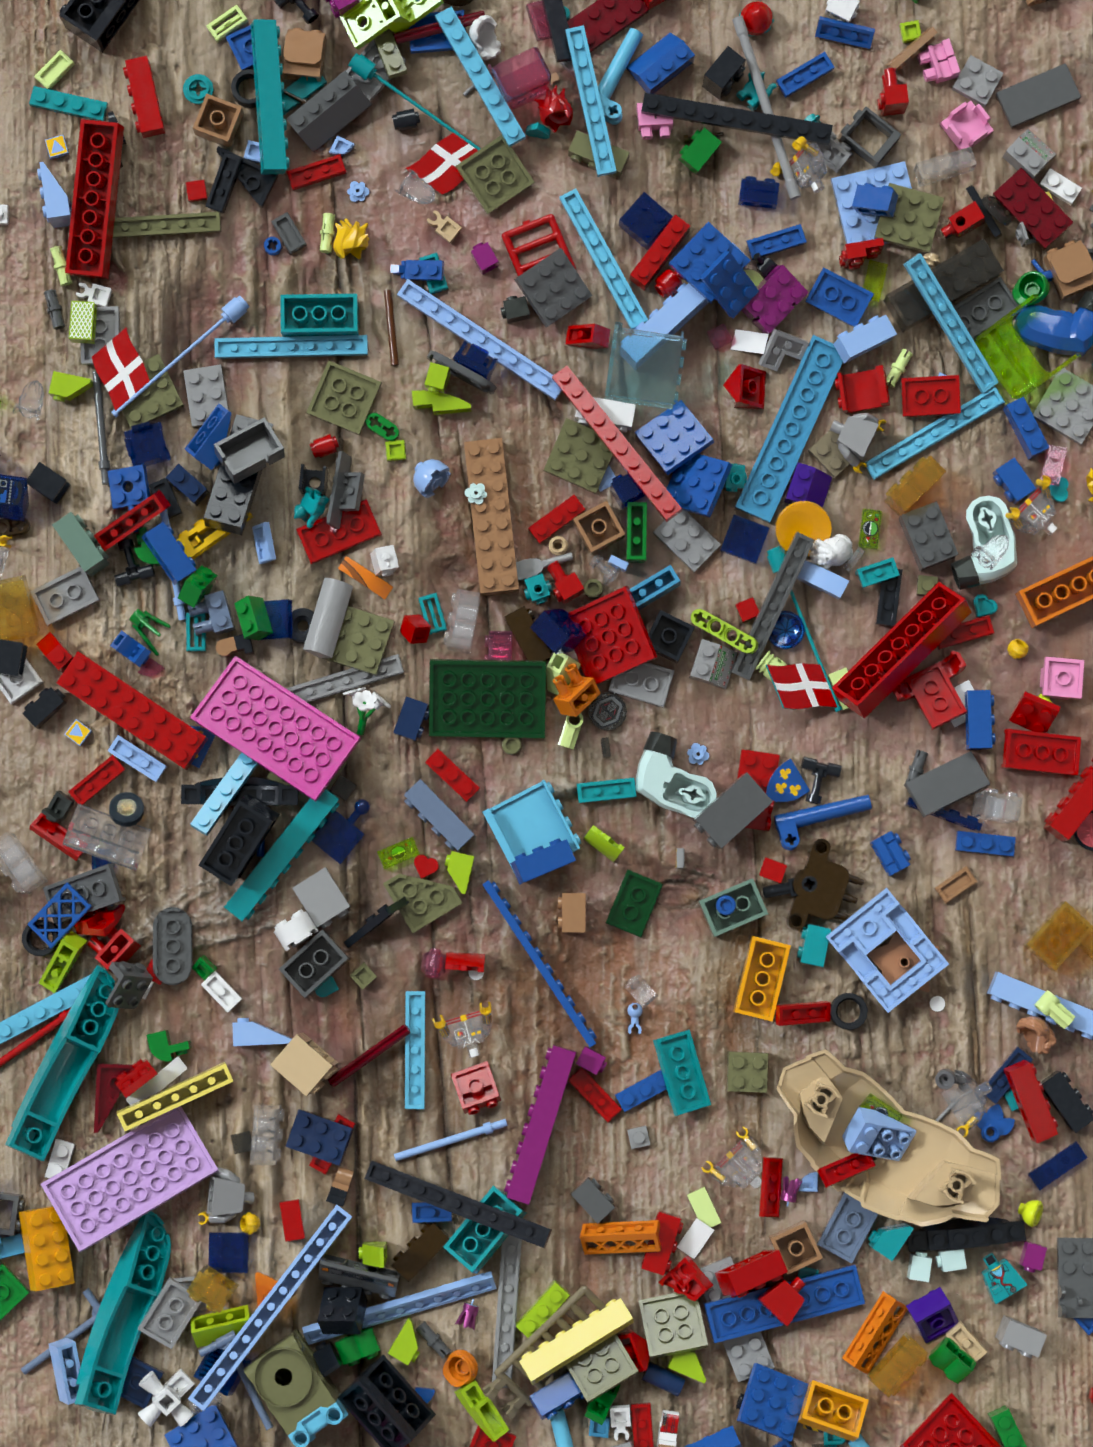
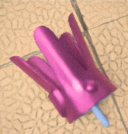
M787 1176L783 1177L781 1200L787 1201V1207L789 1202H796L797 1192L803 1182L799 1183V1178L795 1181L791 1180L789 1184V1178Z
M472 1299L471 1304L464 1303L463 1311L455 1324L460 1325L464 1321V1328L468 1326L472 1328L473 1326V1330H475V1319L479 1307L473 1305L474 1299Z

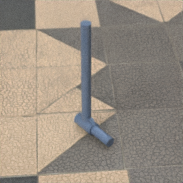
M89 1288L82 1293L93 1307L92 1317L62 1339L74 1340L93 1326L101 1303L98 1302ZM49 1348L22 1367V1372L26 1375L51 1357Z
M234 1330L198 1350L200 1356L204 1357L219 1348L225 1350L236 1336ZM241 1363L237 1371L267 1431L274 1426L253 1383L250 1382L243 1370L245 1368L243 1363Z

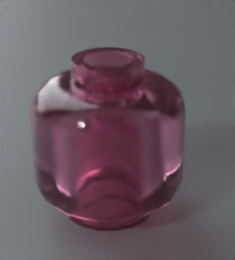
M435 948L422 955L421 971L426 977L436 979L446 972V955L441 953L440 949Z

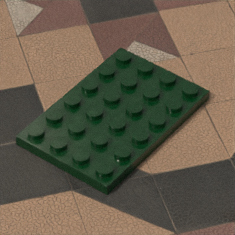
M430 659L429 736L545 738L546 661Z

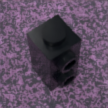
M45 688L39 693V698L35 702L31 701L24 707L25 711L22 714L35 728L39 729L67 704L64 700L66 696L59 689Z

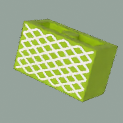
M71 301L69 340L72 343L95 344L98 307L95 302Z

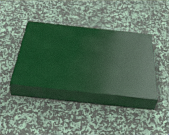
M627 869L605 923L641 938L663 884Z

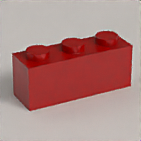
M658 1210L655 1220H659L660 1223L658 1236L661 1251L645 1252L641 1269L664 1276L665 1271L669 1272L672 1263L669 1260L671 1252L675 1253L678 1244L675 1238L677 1234H681L684 1223L681 1222V1217ZM654 1239L649 1240L648 1245H655Z

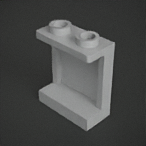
M326 867L292 888L317 928L322 926L324 929L333 923L332 919L336 916L341 918L349 913L348 909L351 906Z

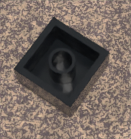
M727 46L704 74L702 87L719 100L723 96L727 97L733 89L732 85L734 82L738 83L744 76L746 59Z
M660 610L648 635L656 654L677 664L695 627Z
M324 1287L317 1319L323 1334H361L368 1302L362 1287Z

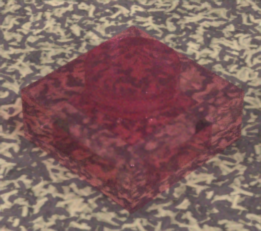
M724 323L707 331V335L715 350L732 342V338Z

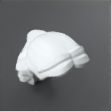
M490 15L480 16L478 19H475L469 29L468 36L482 60L496 58L501 53V43L496 40L497 37L494 32L497 23Z
M836 534L834 537L824 541L817 539L809 552L813 564L824 569H829L831 566H840L851 558L853 554L852 542L850 538L843 534Z

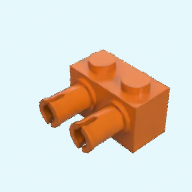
M572 663L565 667V671L571 680L568 685L563 675L556 676L553 679V683L559 692L553 700L560 714L577 717L601 693L594 678L581 676L577 665Z

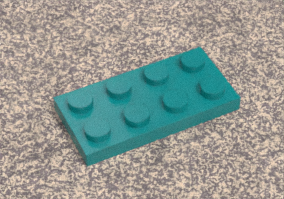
M690 1029L653 1040L674 1116L711 1105Z

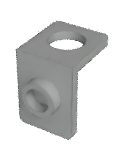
M1020 222L1015 230V234L1021 246L1036 243L1035 239L1028 238L1024 223Z

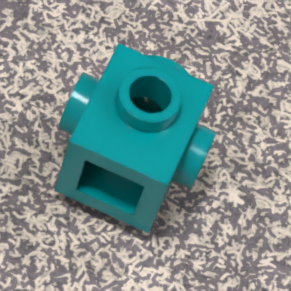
M731 463L732 468L724 488H726V491L737 492L738 488H744V484L747 482V474L745 472V465Z
M542 573L524 580L526 589L523 590L527 600L531 599L532 604L537 603V605L548 601L547 598H550V592L553 590L549 580L545 581ZM539 588L541 591L536 592L535 589Z

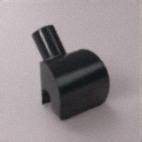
M756 253L753 256L757 262V272L762 275L763 279L778 266L770 258H763L760 253Z

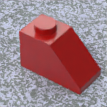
M595 323L568 326L565 345L590 349L608 348L611 329Z
M51 632L36 644L47 659L62 673L74 657Z

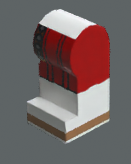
M662 1411L657 1447H676L679 1412Z

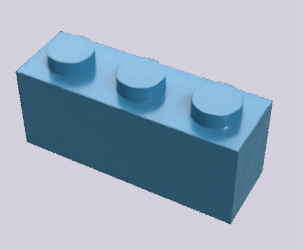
M669 565L632 587L630 591L638 611L679 587L681 581L672 566Z

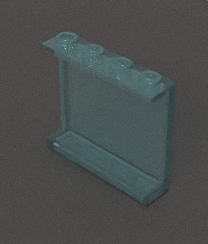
M615 322L604 399L673 409V403L678 402L679 392L675 391L676 385L680 386L682 375L678 374L679 368H683L684 363L681 351L686 350L687 339H683L684 331H681V336L622 328L623 323Z

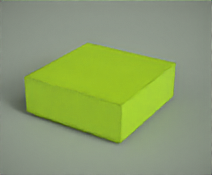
M919 20L900 23L899 27L903 43L913 42L921 35Z
M405 440L385 442L387 462L406 460Z

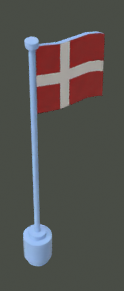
M240 295L229 301L221 308L223 312L221 316L223 318L151 380L148 377L142 359L131 343L127 327L124 328L92 356L95 370L109 392L115 410L111 413L117 418L120 411L224 321L227 323L231 321L234 324L247 312L249 305Z

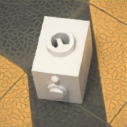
M828 0L825 15L835 20L850 23L857 16L860 1Z
M394 545L375 548L370 553L375 576L382 575V577L393 575V572L399 567Z

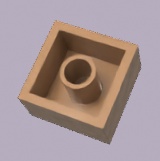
M206 94L193 126L195 135L231 148L244 116L243 108Z
M607 501L573 518V524L590 555L625 538V533Z
M562 893V897H558V909H562V917H558V929H562V933H585L586 893Z
M804 1220L769 1236L774 1250H779L788 1271L787 1275L823 1258Z

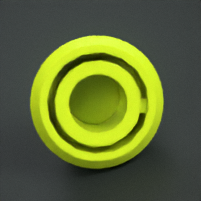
M1031 1200L1025 1204L1021 1203L1018 1208V1214L1022 1216L1024 1222L1031 1227L1039 1223L1043 1212L1042 1202Z

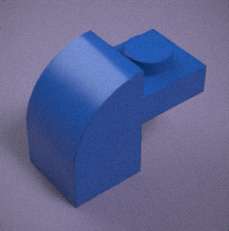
M122 630L110 645L139 667L147 662L151 653L150 650Z

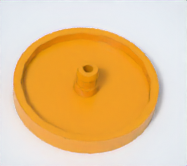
M798 501L782 510L777 518L775 531L779 544L787 551L796 532L814 540L821 539L824 541L830 538L832 526L827 512L820 505L810 501Z

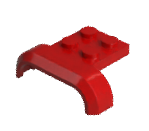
M952 651L942 661L904 679L892 692L898 702L914 697L931 729L934 730L967 713L950 679L961 673L967 665L959 652Z

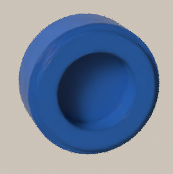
M728 895L721 896L716 902V909L722 915H729L736 908L735 900Z

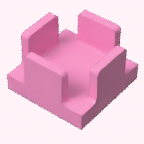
M972 101L964 102L940 123V126L962 154L994 131L988 123L990 120L989 115L980 104L975 106Z
M1044 657V667L1041 668L1040 675L1042 696L1064 700L1070 698L1081 699L1084 660Z

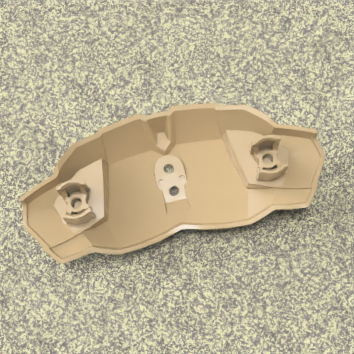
M826 1049L807 1055L805 1059L783 1068L777 1085V1091L794 1115L796 1147L811 1163L810 1166L817 1173L819 1168L854 1154L848 1151L842 1135L858 1107L871 1109V1106H875V1108L884 1106L885 1109H888L889 1117H894L897 1121L899 1120V1122L916 1130L915 1136L900 1161L875 1157L873 1161L876 1166L872 1169L832 1185L837 1192L844 1191L849 1196L860 1201L863 1208L921 1227L943 1223L953 1217L987 1222L989 1220L988 1217L1000 1205V1160L986 1152L974 1149L958 1131L925 1116L905 1111L884 1088L866 1073L844 1067Z

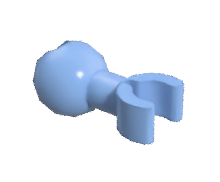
M632 1003L627 1009L631 1017L628 1033L631 1034V1028L636 1024L638 1033L641 1034L642 1029L639 1025V1017L643 1009L640 1004ZM634 1004L638 1005L637 1008H633L632 1006Z

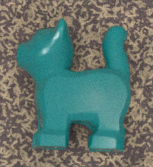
M749 72L748 82L742 90L736 93V96L741 101L749 97L751 100L747 101V107L751 111H755L760 105V101ZM760 72L763 80L765 72ZM772 83L767 87L766 92L768 97L771 95L772 91L777 87L775 83Z
M306 486V493L301 503L295 506L294 519L299 518L304 522L307 521V527L312 528L316 520L324 513L326 504L330 499L325 495L322 497V493L319 490Z

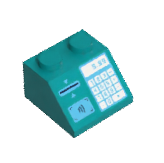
M907 1223L880 1227L877 1231H872L868 1237L870 1241L868 1245L893 1261L914 1228Z

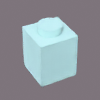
M964 1249L938 1250V1256H935L937 1267L941 1268V1271L948 1272L967 1269Z
M916 1251L915 1254H910L907 1278L929 1282L932 1258L927 1256L928 1253Z

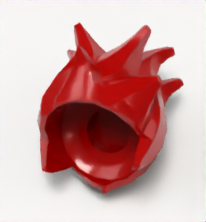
M557 85L554 86L553 90L549 91V89H546L545 99H534L539 104L538 108L542 123L549 126L554 133L560 125H570L573 119V109L565 98V88L558 95Z

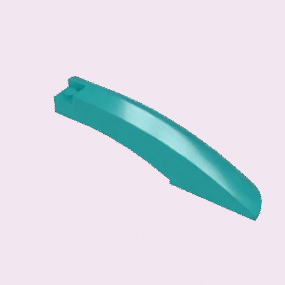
M96 966L72 1005L45 1054L11 1125L13 1128L5 1145L34 1159L45 1160L75 1094L98 1053L101 1052L116 1019L119 1008H112L106 1005V1001L115 987V981L102 967Z
M152 1211L140 1218L130 1236L108 1284L88 1339L76 1381L79 1389L75 1400L76 1405L85 1407L88 1410L116 1415L126 1374L141 1334L138 1326L162 1289L171 1253V1241L169 1234L166 1233L163 1226L164 1222Z

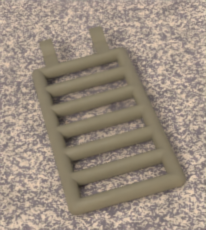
M582 1286L495 1370L494 1373L497 1378L483 1388V1391L491 1401L495 1399L498 1392L505 1385L517 1395L511 1402H507L502 1406L510 1419L517 1414L524 1404L532 1406L530 1397L504 1372L513 1364L527 1377L518 1358L526 1351L533 1353L538 1350L533 1344L540 1337L549 1342L554 1340L555 1338L548 1330L555 1323L566 1332L572 1329L562 1318L569 1309L582 1321L588 1319L589 1316L576 1304L584 1295L600 1311L606 1308V1305L587 1286ZM563 1366L552 1373V1376L545 1383L539 1381L534 1385L540 1390L563 1376L568 1369L566 1366Z

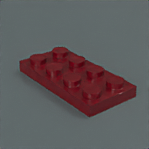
M597 0L567 22L569 28L584 25L591 53L647 14L649 9L642 0Z
M1022 167L993 193V196L1019 223H1024L1026 231L1044 250L1073 224V221Z

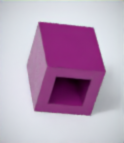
M481 242L473 247L471 256L482 275L499 267V261L488 242L485 244Z
M584 1046L576 1064L597 1075L598 1071L603 1072L607 1062L604 1061L605 1056Z
M1025 1241L1019 1264L1024 1266V1270L1029 1272L1042 1271L1047 1247Z

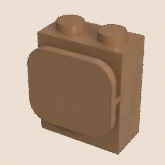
M301 28L287 30L282 73L285 80L297 81L304 76L306 80H308V77H314L318 82H321L327 43L325 33L320 30L304 31Z
M1072 240L1064 244V248L1058 250L1056 247L1046 252L1047 255L1043 261L1047 270H1050L1053 274L1052 281L1061 301L1093 288V261L1081 240L1078 242Z

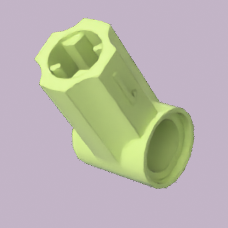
M581 713L578 715L580 717L578 725H572L569 722L570 716L567 715L558 745L574 750L583 723V715Z
M1048 990L1034 1004L1039 1011L1052 1018L1063 1029L1068 1027L1075 1018L1060 1003V1000Z

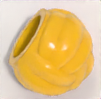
M1021 639L1012 640L1007 647L1009 655L1014 659L1025 657L1029 650L1027 643Z
M247 1212L240 1219V1228L248 1235L257 1232L260 1227V1219L251 1212Z

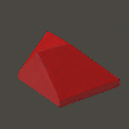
M738 364L723 384L735 400L734 408L764 409L766 371Z
M633 1329L617 1334L638 1371H646L650 1359L647 1341L634 1333Z

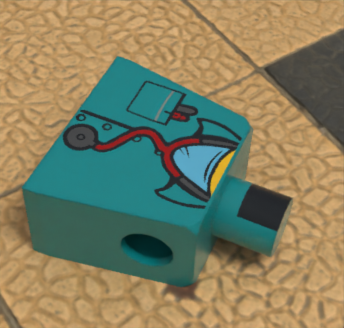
M993 1253L983 1258L988 1268L983 1270L981 1275L993 1303L997 1304L1027 1286L1024 1279L1005 1258L997 1261Z

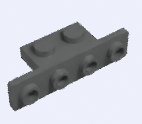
M339 451L338 458L336 459L329 511L326 517L327 524L335 529H340L343 511H359L365 474L362 472H349L352 458L344 451Z

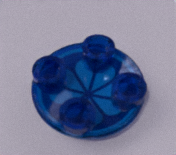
M781 611L769 641L781 649H790L797 646L805 634V626L802 619L791 611Z

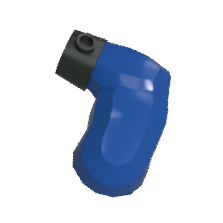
M1086 291L1075 308L1076 312L1074 314L1063 310H1052L1041 305L1026 307L1016 316L1014 323L1016 337L1023 344L1035 346L1051 353L1078 357L1084 356L1093 345V292Z

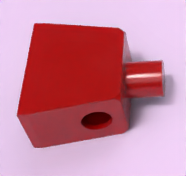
M798 1276L791 1284L781 1279L757 1299L783 1325L788 1326L805 1300L799 1292L806 1284Z

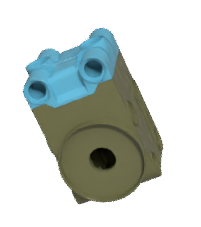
M298 1329L248 1362L243 1370L296 1447H306L316 1438L317 1432L328 1424H339L349 1413L346 1410L347 1408L337 1398L340 1392L328 1375L323 1377L314 1359L313 1350Z

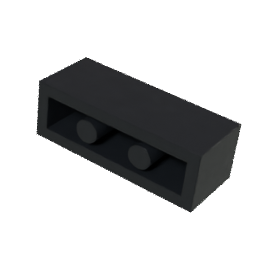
M1055 1071L1041 1081L1044 1093L1070 1130L1077 1133L1093 1121V1111L1088 1104H1083L1080 1092L1076 1088L1073 1089L1069 1084L1071 1080L1065 1072Z

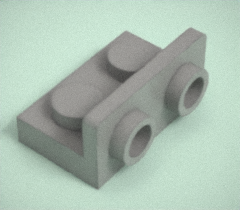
M831 132L829 145L812 143L810 147L818 152L816 156L818 159L838 173L854 153L847 143L839 142L836 139L837 135Z

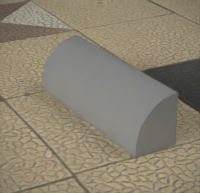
M324 578L303 650L318 658L333 657L353 586L340 580Z

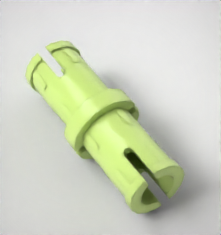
M332 213L323 214L319 249L322 253H332V241L335 236V214L333 215Z
M62 246L50 248L55 264L53 267L57 271L60 286L72 284L70 275L65 273L66 260Z
M906 349L901 350L896 362L892 363V369L887 376V385L890 383L892 388H895L901 374L905 373V367L913 356L908 351L904 358Z

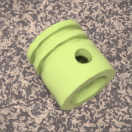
M768 651L755 669H759L760 673L763 672V675L772 682L766 664L773 666H785L787 664L778 657L775 658L774 654L771 655V652Z

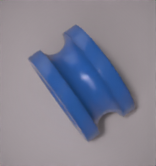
M269 237L264 242L265 251L269 255L275 256L280 253L282 246L278 238ZM273 242L275 244L276 242V250H272V248L269 250V243Z

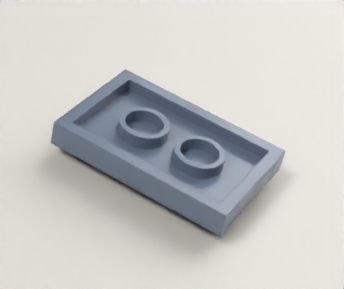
M844 1192L817 1245L853 1263L878 1214L863 1208L860 1201Z

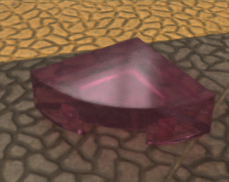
M149 657L138 673L151 677L160 674L165 668Z

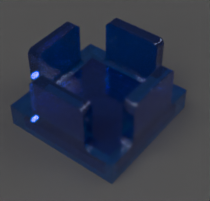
M464 341L459 351L453 357V361L490 381L491 375L498 364V359L494 357L489 368H486L489 363V358H487L489 352L473 343L467 354L464 355L468 348V342Z
M161 422L137 424L131 426L132 430L124 432V441L133 466H149L171 460Z

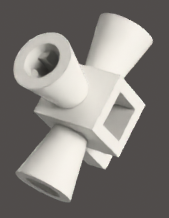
M182 1369L176 1372L164 1385L161 1384L154 1371L149 1372L140 1381L139 1386L153 1394V1403L139 1411L138 1415L148 1426L152 1427L161 1412L166 1416L171 1412L180 1427L190 1420L194 1412L181 1404L180 1398L195 1382Z

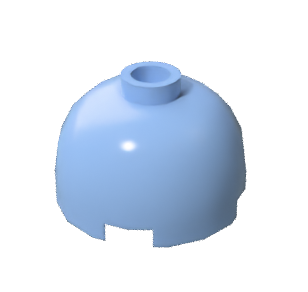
M430 459L420 462L415 467L414 486L425 498H429L435 495L433 491L438 486L442 488L451 475L448 471L450 468L440 460Z

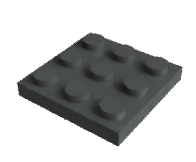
M559 248L514 279L545 327L550 326L592 296L562 248Z

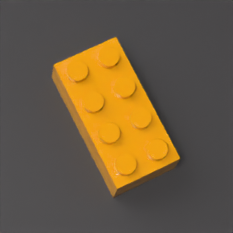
M751 936L733 1012L773 1022L791 945Z
M53 1205L19 1212L30 1291H41L74 1284L67 1230Z

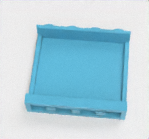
M542 780V782L483 811L509 864L515 861L514 857L525 853L526 856L533 853L532 849L543 846V848L549 847V842L558 838L561 841L567 839L572 852L580 849L579 844H581V840L577 833H572L570 827L573 825L568 816H563L561 810L564 808L559 799H554L552 793L555 791L550 782L546 783L545 780Z

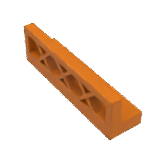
M659 1220L598 1224L585 1223L582 1225L580 1233L584 1255L661 1251L658 1236L660 1223ZM654 1239L655 1245H648L644 1241ZM612 1241L617 1245L609 1246L606 1244V1242ZM633 1241L636 1244L634 1246H629L625 1242ZM587 1242H594L598 1246L588 1248Z
M883 1291L842 1359L868 1375L907 1312L906 1305ZM900 1306L901 1308L898 1313L894 1315L895 1310ZM889 1324L888 1329L884 1332L885 1326ZM878 1341L877 1347L873 1349L874 1344ZM868 1358L866 1365L862 1367L863 1362Z

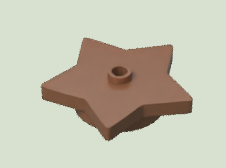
M897 931L893 933L888 944L875 948L867 954L890 985L921 961ZM903 958L907 959L908 964L906 966L901 965V960ZM929 981L918 990L929 992Z

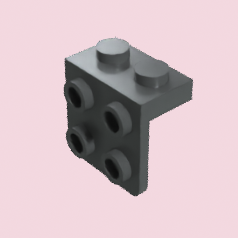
M112 961L109 969L118 978V981L109 995L106 1005L112 1008L135 1009L139 1005L153 977L141 963Z

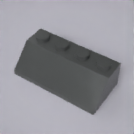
M343 71L291 114L287 121L308 147L315 152L368 109L372 103L346 71Z

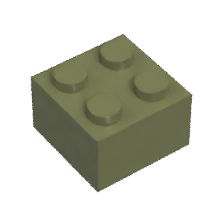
M728 1051L726 1090L767 1093L768 1053Z

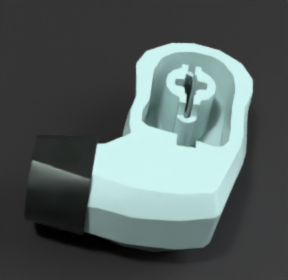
M993 496L979 497L972 501L966 510V520L973 536V549L975 553L971 557L966 556L951 564L952 574L959 590L996 581L1008 575L1017 566L1015 533L1010 519L1005 517V514L1008 513L1007 506L1000 498Z
M651 731L638 763L636 791L662 808L695 818L716 799L717 793L713 783L706 777L689 774L680 768L674 767L672 759H674L677 739Z

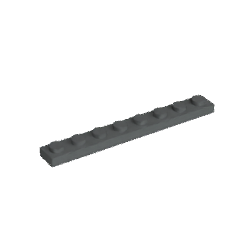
M799 532L795 533L748 634L757 640L758 649L752 654L740 651L732 668V673L750 680L815 541L814 539ZM751 640L750 642L745 641L744 644L747 646V648L753 647V645H751Z

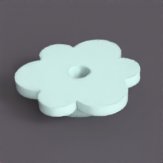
M472 483L470 488L465 490V495L469 497L468 501L470 503L475 502L480 505L483 503V498L487 497V492L483 484L479 483L476 485Z

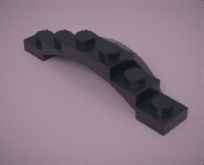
M249 777L229 806H236L238 801L246 794L251 795L265 805H298L299 790L291 785H284L274 780ZM223 778L205 780L194 785H181V804L204 805Z
M988 1217L989 1220L987 1222L962 1218L948 1220L912 1231L907 1238L908 1251L953 1250L1026 1241L1024 1221H1008L994 1217Z

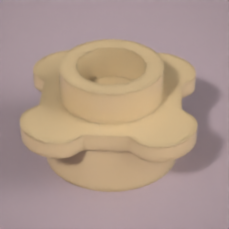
M933 253L924 254V259L930 269L938 268V264H940L939 256Z

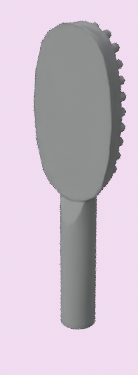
M572 553L542 561L537 558H530L516 562L518 580L527 579L539 574L543 568L557 560L559 564L573 560Z

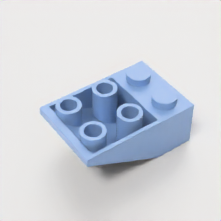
M39 162L40 169H37L39 181L41 180L43 187H40V194L45 202V206H42L43 215L53 228L70 226L72 203L44 162Z
M858 1107L842 1138L848 1151L851 1153L900 1161L915 1136L916 1130L876 1110Z

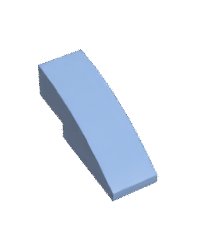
M806 560L797 577L803 583L820 592L823 591L838 600L849 583V580Z

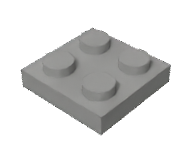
M970 55L951 90L985 108L1004 73Z

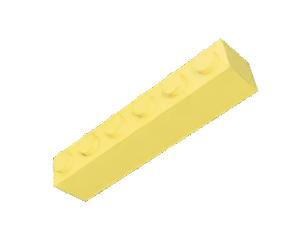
M223 1062L117 1111V1116L124 1131H127L233 1082L226 1063Z
M621 1298L618 1300L613 1299L606 1304V1308L601 1311L597 1309L589 1314V1318L585 1321L579 1320L574 1323L572 1329L567 1332L565 1330L559 1332L551 1342L545 1341L540 1344L538 1350L533 1353L531 1351L525 1353L519 1363L531 1384L534 1385L633 1324V1317Z

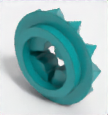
M202 74L190 76L183 85L185 98L191 103L198 105L203 103L206 94L212 95L214 90L211 80ZM198 83L201 89H204L203 91H200L199 96L197 95L196 91H193L194 89H197Z

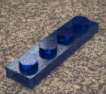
M908 797L905 806L919 811L913 799ZM941 809L930 814L979 832L982 827V823L978 822V818L969 815L967 818L960 816L961 812L954 809H949V811Z

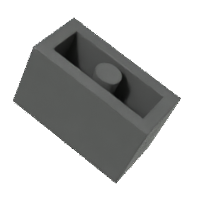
M587 1177L571 1192V1195L598 1224L615 1208L612 1204L615 1200L608 1193L604 1195L600 1191L602 1186L594 1178L590 1180Z

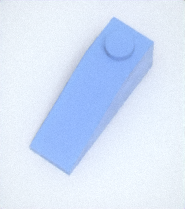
M237 1018V1022L232 1023L233 1046L288 1044L292 1040V1038L259 1023L249 1022V1018Z

